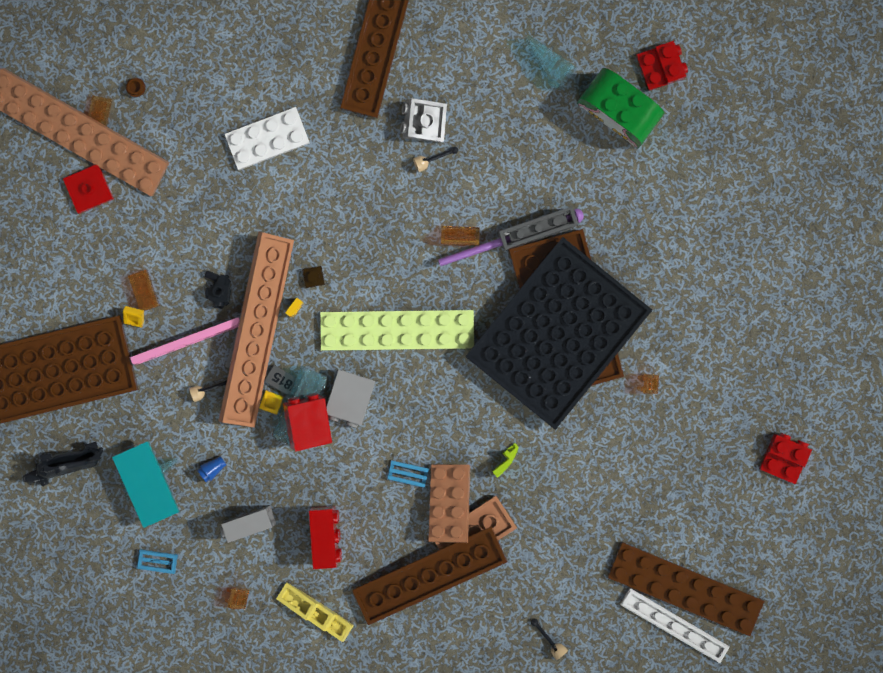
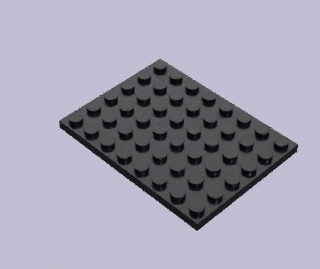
M562 237L465 357L556 430L652 312V309Z

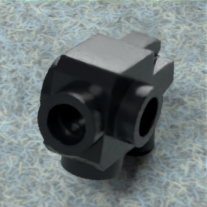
M207 270L205 278L213 280L214 284L210 285V288H206L205 298L209 299L212 307L223 309L230 302L231 281L229 275H218Z

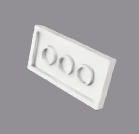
M296 107L225 134L238 170L310 144Z

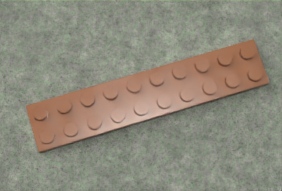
M0 68V111L91 163L97 164L100 168L149 196L154 195L170 162L5 68Z
M258 232L219 422L255 428L294 240Z

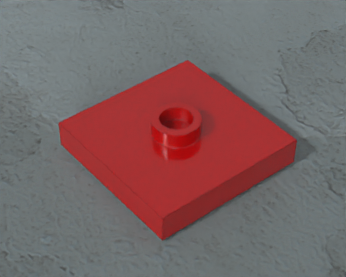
M97 164L63 178L78 214L114 200L104 174Z

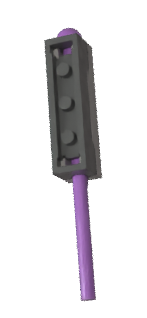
M569 207L498 232L499 239L440 258L438 261L440 266H444L499 246H503L504 251L577 227L578 223L583 220L584 214L580 209L573 210V207Z

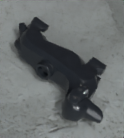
M92 442L85 444L86 448L81 451L58 453L52 457L51 454L40 455L41 461L36 463V470L25 474L23 482L35 483L44 487L49 484L50 478L95 467L101 459L103 448L100 447L98 449L97 443Z

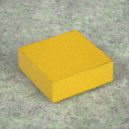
M296 298L285 313L290 317H294L304 302Z
M125 306L123 310V323L142 328L144 324V310Z
M266 390L259 408L277 415L284 397Z

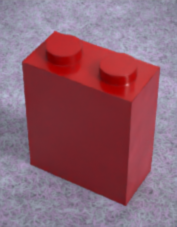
M312 393L307 395V398H290L288 402L283 403L291 449L296 452L332 443L324 397L318 395V393Z

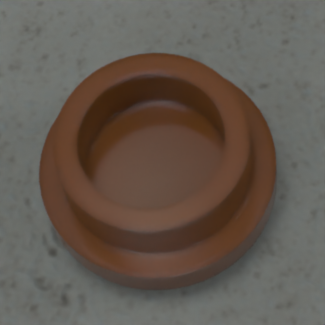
M132 78L127 82L126 90L130 96L140 97L144 94L146 86L141 79Z

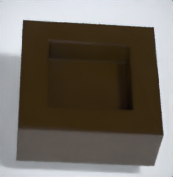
M322 266L302 269L306 288L325 285Z

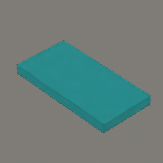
M149 441L112 457L143 528L180 512Z

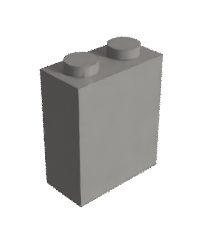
M338 370L327 404L328 419L339 422V419L347 421V425L356 428L358 425H362L376 381Z
M269 505L225 521L221 524L222 528H220L223 539H227L229 543L272 528L276 521Z

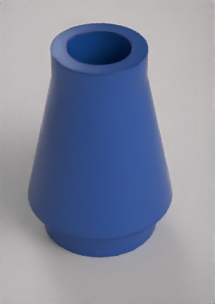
M219 456L212 461L200 465L201 468L197 471L205 482L212 481L226 466V463Z

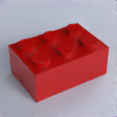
M335 505L312 507L309 510L313 569L337 568L342 560V549L338 548V543L341 541V532L336 526L340 520L339 510H335Z

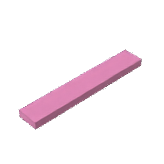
M240 317L130 357L131 362L138 365L238 328Z

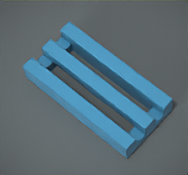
M391 460L387 479L425 488L429 468ZM394 465L423 471L424 475L394 469ZM397 473L423 480L422 482L395 477L392 474Z
M140 549L137 569L175 574L178 554ZM143 554L173 558V561L143 557ZM142 561L172 565V567L169 569L142 565Z

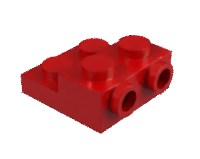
M674 41L656 46L654 49L636 55L648 92L686 78L688 68L685 62H681L679 56L682 55L679 44L675 45Z
M780 432V435L774 434L759 469L796 485L802 468L808 462L812 449L808 448L809 444L798 440L797 443L791 441V436Z

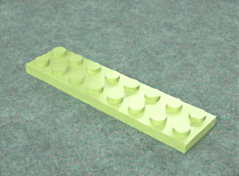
M474 310L320 312L321 350L468 349L474 346Z

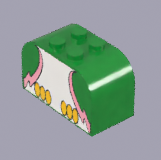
M607 68L600 70L577 102L579 106L636 148L643 144L665 114L663 109L651 98Z

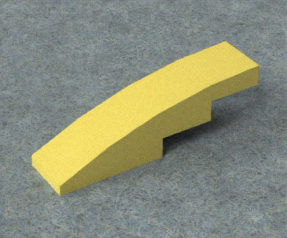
M289 583L284 585L276 598L303 619L309 620L341 642L345 641L354 626L328 607Z

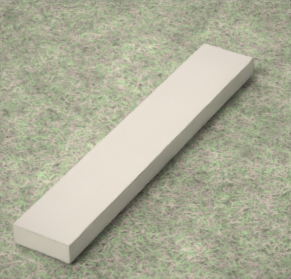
M631 588L628 589L620 603L623 607L718 663H721L729 649V646Z

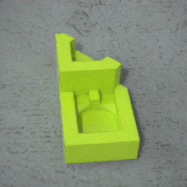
M516 443L503 452L507 459L492 470L497 478L514 460L519 448Z

